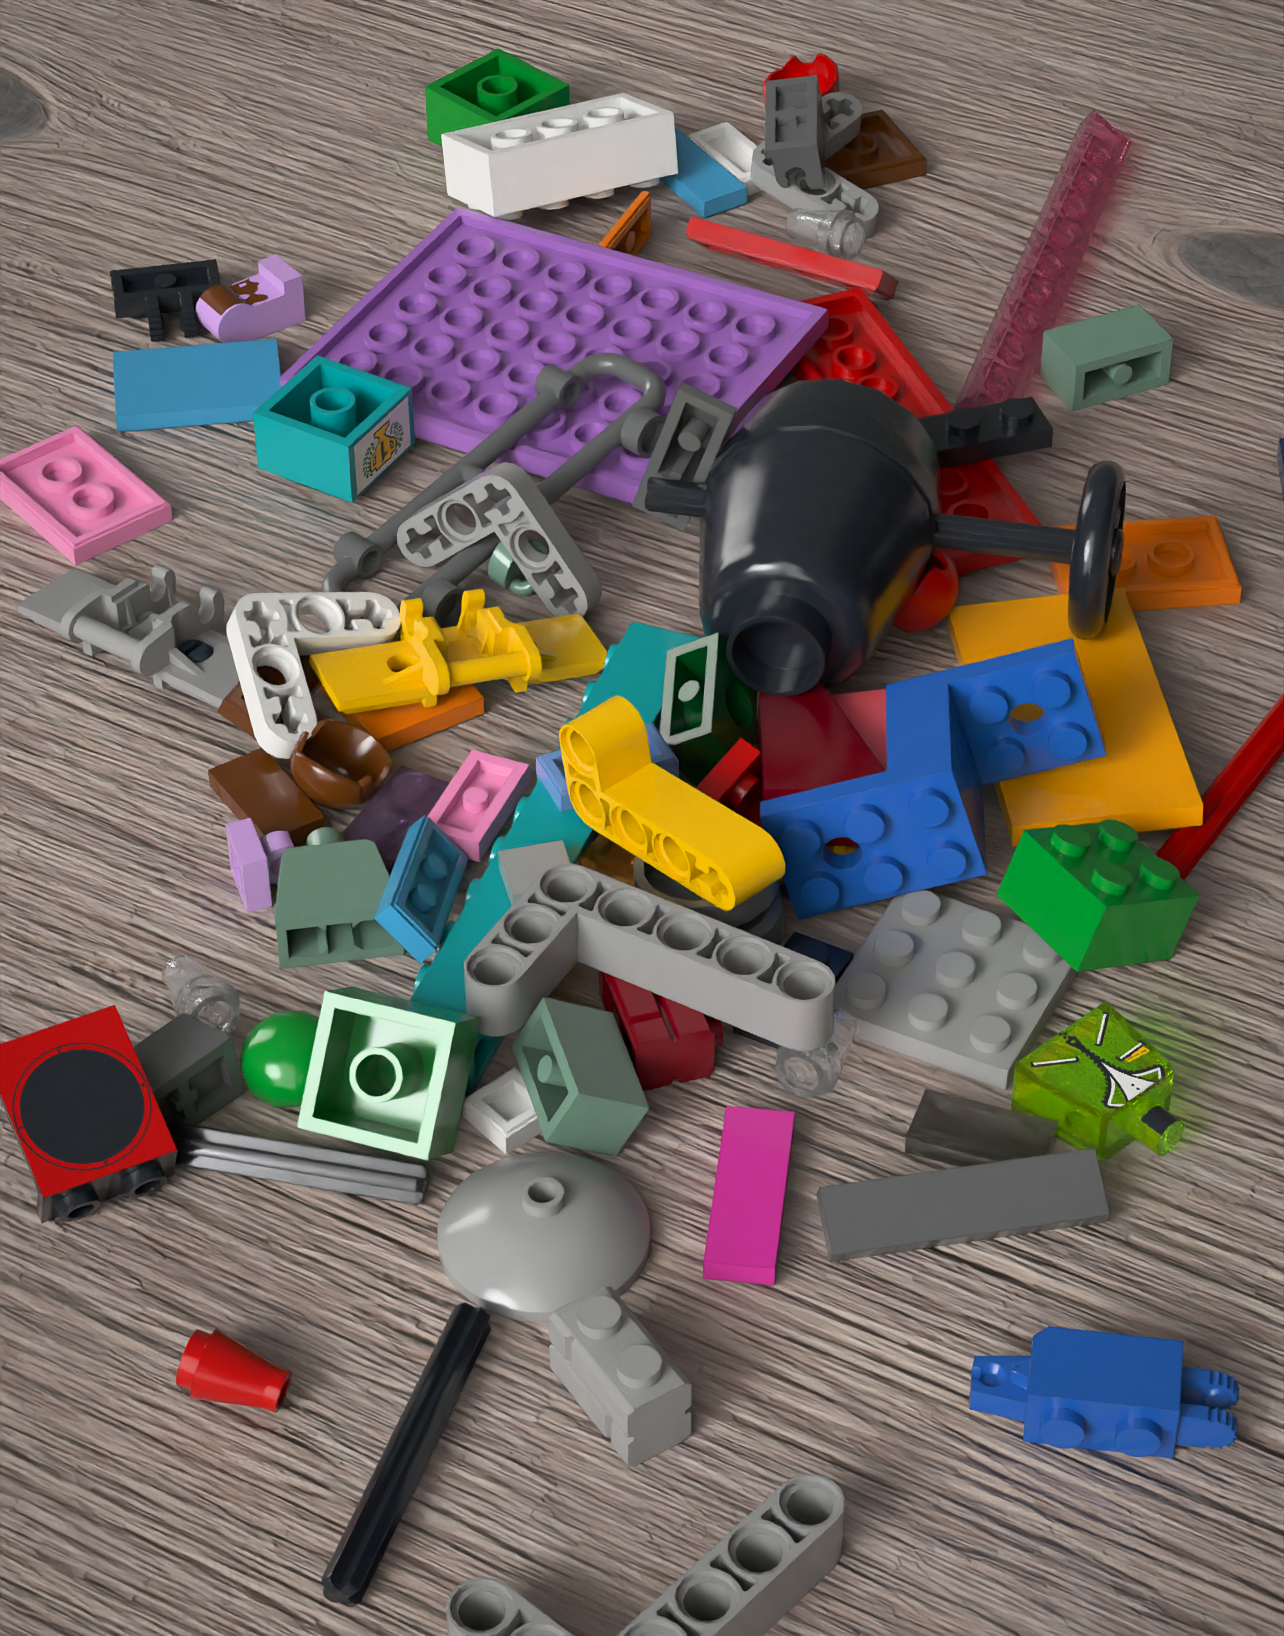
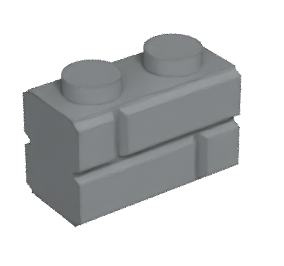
M603 1286L554 1310V1313L548 1317L549 1340L552 1342L549 1346L550 1368L605 1437L611 1438V1445L628 1466H637L685 1441L691 1435V1411L688 1408L692 1403V1384L611 1286Z

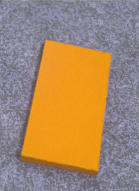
M1124 588L1114 589L1106 627L1098 637L1091 640L1079 639L1071 633L1068 625V594L953 606L947 616V627L959 666L1073 638L1105 740L1107 756L994 783L1012 847L1018 845L1024 830L1055 827L1059 824L1078 825L1098 823L1112 819L1129 825L1136 833L1203 825V803ZM1027 703L1015 707L1010 714L1019 721L1028 722L1038 719L1045 711L1038 705Z

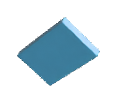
M277 339L112 352L117 432L253 421V412L282 387L279 383L281 374Z

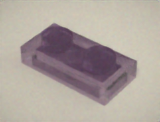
M401 765L342 832L345 841L368 839L375 842L390 876L408 828L424 815L426 817L429 815L450 782Z

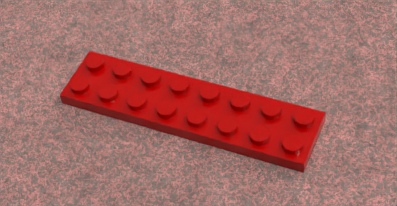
M860 287L800 301L828 309L829 328L791 369V372L798 381L842 379L877 389L908 409L916 418L948 413L954 410ZM992 459L940 469L942 475V513L1042 526ZM935 547V549L942 550L953 558L958 568L959 576L968 572L1024 559Z

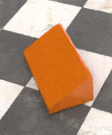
M642 191L598 246L633 256L638 254L651 237L650 192Z

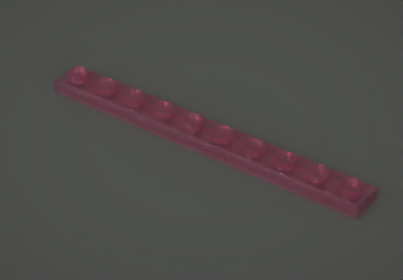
M1095 110L1080 122L956 400L954 409L980 407L1000 403L1011 398L1021 399L1026 393L1042 355L1043 331L1053 329L1132 143Z

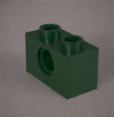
M719 632L669 649L666 653L660 734L679 760V771L696 787L740 738L754 747L758 691L744 684L732 671L726 656L727 640Z

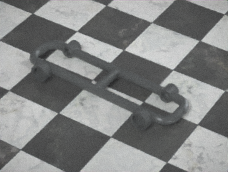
M598 353L587 356L575 363L567 371L554 364L545 366L539 372L535 381V391L538 395L367 538L353 531L347 532L339 538L334 548V559L337 563L324 577L321 592H345L347 585L357 576L368 578L375 574L382 564L383 555L397 544V531L404 521L420 508L485 472L489 465L559 406L564 409L573 407L581 397L583 386L596 377L603 375L618 377L642 390L644 394L623 414L537 486L548 504L552 505L621 445L642 458H650L666 421L664 416L658 414L665 403L667 394L662 378L650 368L617 353ZM504 488L496 490L489 498L497 503L511 495ZM493 532L464 548L404 600L421 598L423 602V618L433 616L440 628L457 626L462 612V596L465 591L457 585L492 556L501 540ZM400 602L398 605H396V607L398 608L399 612H400L401 602Z

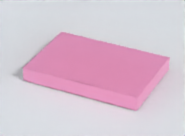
M73 426L0 459V499L75 566L173 520L171 504L79 426Z

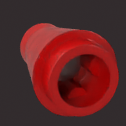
M218 1328L212 1334L196 1329L183 1352L176 1375V1385L189 1389L191 1399L263 1408L277 1413L288 1392L292 1371L275 1365Z

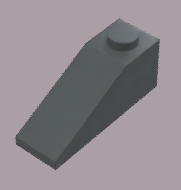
M682 382L632 506L685 531L692 516L653 512L645 509L649 477L707 484L714 460L727 442L737 408Z

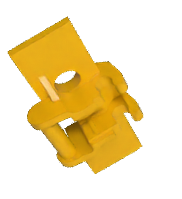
M475 589L463 592L462 612L457 626L440 628L433 616L423 618V602L421 598L402 600L400 605V641L309 655V664L337 710L345 714H352L422 702L424 707L436 706L438 695L447 694L450 687L500 680L510 685L515 693L527 691V686L532 684L594 675L601 669H604L607 650L580 614L512 623L504 617L499 606L484 608V590Z

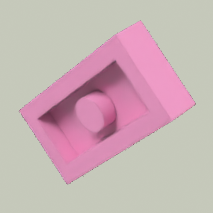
M472 749L427 818L430 817L468 856V859L480 862L530 785V765Z

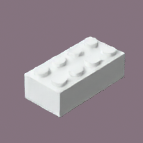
M625 93L441 134L448 195L468 204L470 209L481 210L491 215V217L506 221L520 218L523 215L522 210L534 207L546 210L566 207L569 205L568 199L580 196L591 199L609 197L614 194V188L629 185L635 188L655 186L660 183V177L678 173L674 113Z

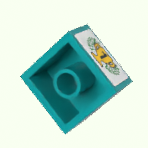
M318 355L253 412L259 469L352 503L415 444L412 388Z

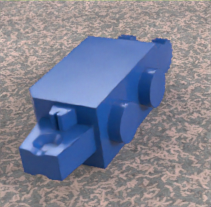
M1048 1326L1033 1336L1031 1356L974 1357L970 1382L969 1409L1025 1422L1023 1442L1048 1444L1062 1449L1076 1447L1120 1452L1133 1457L1156 1456L1173 1458L1175 1445L1199 1448L1209 1446L1212 1449L1215 1447L1222 1449L1223 1446L1229 1447L1230 1443H1235V1438L1238 1436L1237 1418L1233 1417V1413L1226 1412V1409L1231 1410V1406H1236V1401H1239L1238 1381L1234 1380L1235 1377L1229 1376L1228 1373L1212 1372L1209 1369L1182 1367L1183 1341Z

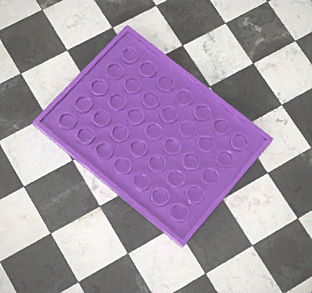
M456 207L280 376L279 383L280 386L286 384L318 355L412 388L414 436L469 453L538 395L535 391V381L539 372L545 366L554 364L567 371L575 363L587 356L598 353H617L650 368L662 378L667 394L665 403L658 414L666 419L682 382L736 407L737 411L727 439L728 441L742 420L757 403L775 389L829 328L828 309ZM612 375L596 377L583 386L581 397L573 407L564 409L559 406L494 462L499 464L504 462L513 463L527 472L547 478L637 402L644 392ZM621 445L574 486L632 504L650 458H642Z

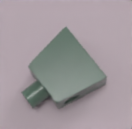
M322 827L309 834L306 846L288 848L281 853L275 906V925L280 969L404 954V947L374 919L390 877L375 842L368 839L345 841L344 835L338 829Z

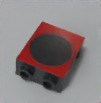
M116 1005L0 1044V1100L38 1190L36 1212L41 1223L58 1217L63 1222L84 1218L95 1212L101 1206L102 1201L125 1193L130 1198L148 1195L160 1189L167 1182V1178L173 1176L177 1148Z

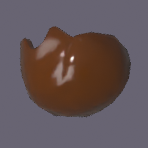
M332 719L320 720L312 730V736L308 739L309 733L304 731L297 740L290 755V771L298 786L318 804L339 810L364 806L376 796L391 771L392 761L387 749L365 731L351 724Z

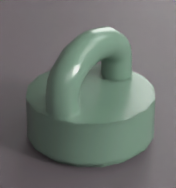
M527 534L530 545L541 554H549L548 549L543 544ZM500 541L489 561V579L517 595L529 596L535 592L528 580L522 581L525 578L524 574Z

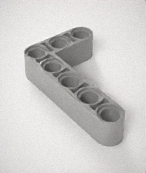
M572 863L558 864L542 872L471 951L464 962L466 1014L481 1017L478 1033L491 1037L505 1036L521 1028L530 1018L542 998H547L577 962H581L789 1049L811 1051L820 1048L831 1039L833 1034L835 976L825 964L584 866Z
M806 1473L788 1479L617 1636H763L830 1573L840 1561L843 1549L845 1498L841 1488L833 1480L818 1474ZM478 1577L468 1579L456 1586L448 1597L446 1606L448 1636H573L507 1584L495 1578Z

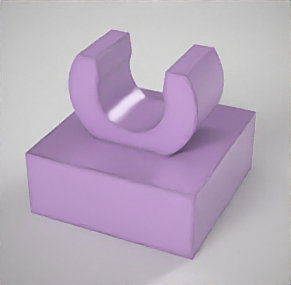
M251 818L226 823L230 869L246 911L251 912L272 907L270 884L278 885L281 853L288 848L294 847L287 831H274L259 840Z

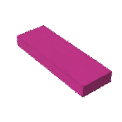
M726 1106L703 1260V1279L775 1285L794 1135L795 1112Z

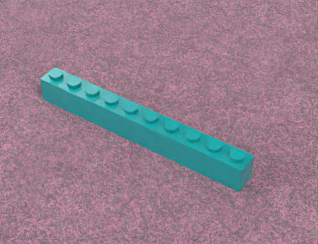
M631 622L620 643H612L605 658L604 670L597 681L591 680L588 683L583 696L582 708L576 718L609 698L618 695L633 704L645 725L653 723L660 733L667 650L698 640L701 637ZM568 718L565 724L574 720L575 718ZM538 776L537 784L529 797L522 796L519 800L514 814L513 825L506 837L499 836L496 839L490 854L489 866L481 879L474 878L470 883L464 909L457 921L450 920L446 924L440 940L439 951L431 965L424 964L420 968L410 1001L466 1014L464 962L471 951L511 908V903L499 870L498 851L563 840L570 863L584 866L596 872L613 841L584 823L575 809L561 813ZM477 1033L465 1097L475 1092L505 1036L491 1037Z

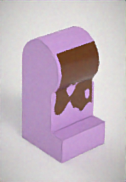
M277 254L259 260V274L236 282L230 287L220 284L207 289L200 296L196 304L195 315L197 321L222 343L253 341L306 321L302 275Z

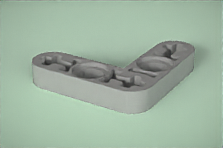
M834 92L821 97L825 116V161L860 133L863 106L855 96L848 93ZM765 140L753 150L750 177L758 188L844 240L863 241L872 237L876 232L879 205L872 195L826 167L825 188L821 189L827 193L823 195H810L801 190L809 186L805 180V171L798 167L787 171L789 174L788 187L783 188L776 181L772 158H766Z
M504 462L493 466L420 508L398 528L397 543L402 554L410 562L422 567L433 566L495 532L545 607L555 617L580 614L583 617L600 600L602 594L601 583L596 573L534 481L523 468L516 464ZM506 488L511 496H507L493 505L489 496L496 490ZM455 503L463 504L473 512L476 519L475 528L463 524L458 519L455 513ZM438 526L442 534L437 539L426 541L422 537V534ZM528 530L536 531L546 539L549 545V554H541L530 545L527 538ZM557 561L560 567L552 572L550 567ZM573 587L577 594L570 596L566 589Z

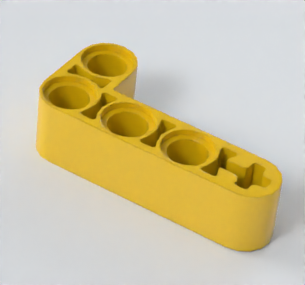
M613 696L561 727L559 742L569 798L576 813L590 828L714 906L725 911L734 909L781 879L785 874L783 854L770 834L651 762L644 721L633 704L624 697Z

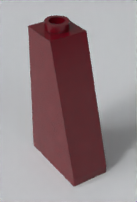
M818 682L810 690L795 696L780 697L759 692L758 744L759 751H761V802L886 771L822 682ZM839 837L830 840L825 846H859V844L850 838Z

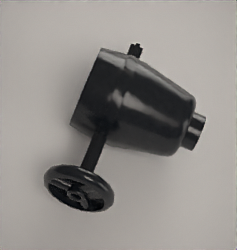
M842 379L797 381L765 395L739 424L721 452L716 456L707 484L649 477L645 509L653 512L701 518L699 614L704 635L706 637L719 632L727 640L726 656L734 674L744 684L767 695L788 697L804 693L818 682H822L826 689L844 683L866 662L914 595L919 583L929 570L935 547L1070 564L1068 591L1069 629L1074 636L1082 640H1091L1098 637L1107 624L1116 575L1119 573L1122 560L1126 478L1123 468L1117 462L1111 460L1098 462L1091 467L1083 488L1075 530L942 513V475L937 448L912 412L877 389Z

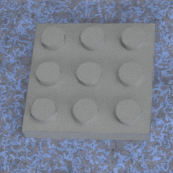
M925 889L893 898L835 985L833 1029L1007 1090L1077 972L1026 923Z

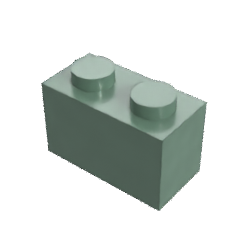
M1140 304L1043 331L1040 377L1072 412L1164 386L1169 383L1173 338Z
M543 997L511 1046L545 1142L617 1156L633 1131L643 1122L645 1114L649 1110V1105L613 1012Z

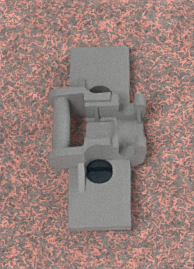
M156 564L152 568L153 584L151 589L148 584L129 577L115 586L75 568L17 604L18 613L33 619L35 623L62 635L73 643L82 644L84 653L93 657L102 650H105L130 662L135 672L144 676L153 675L154 686L162 690L171 686L219 709L223 699L239 682L228 637L220 634L223 629L224 597L222 592L210 586H204L199 594L201 600L199 612L197 606L186 601L177 603L175 598V573L172 569L163 565Z

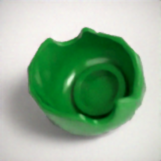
M305 1010L275 1012L255 1025L250 1031L241 1050L240 1070L253 1096L274 1108L301 1106L319 1016Z

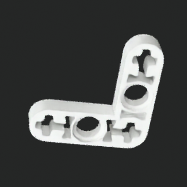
M373 592L252 593L238 600L226 624L227 637L255 738L267 753L277 758L290 759L291 752L300 735L307 731L309 733L307 739L310 738L312 730L317 725V717L299 655H312L390 643L401 624L398 608L389 598ZM310 614L321 618L326 623L328 632L315 633L307 629L302 624L300 616ZM248 618H250V619H254L255 622H254V621H247V620H248ZM259 627L267 628L263 638L261 636ZM266 665L278 669L283 674L286 684L272 685L265 682L259 676L257 667ZM280 713H281V716H282L284 725H283V724H275L276 721H277V719H278V717H279V715H280ZM288 729L296 730L295 734L289 733Z

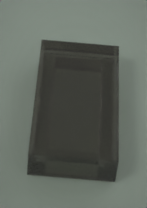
M925 1089L906 1135L905 1153L958 1167L1052 1154L1057 1141L1059 1122Z

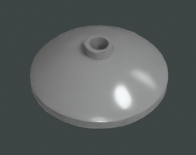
M529 1152L503 1158L479 1169L466 1178L452 1192L442 1209L438 1222V1253L442 1267L451 1283L461 1294L479 1307L482 1306L489 1312L511 1319L548 1322V1317L554 1313V1310L603 1286H611L619 1297L625 1293L637 1280L647 1261L650 1250V1221L646 1206L638 1192L625 1178L611 1168L597 1161L569 1153Z

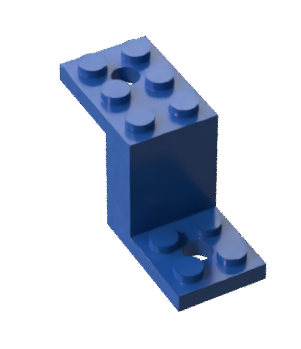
M1073 638L887 684V771L760 802V819L764 830L775 840L783 854L785 874L782 878L798 919L987 875L983 803L984 785L1107 756L1104 736ZM1027 703L1038 705L1045 711L1038 719L1028 722L1019 721L1010 714L1015 707ZM845 837L857 842L859 847L848 854H836L829 851L825 845L832 839Z

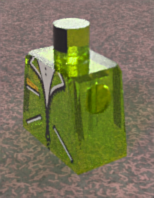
M1106 1001L1015 1063L1011 1112L1022 1120L1078 1150L1095 1148L1098 1160L1110 1159L1134 1140H1138L1158 1156H1163L1176 1146L1184 1131L1183 1121L1169 1112L1174 1079L1171 1063Z

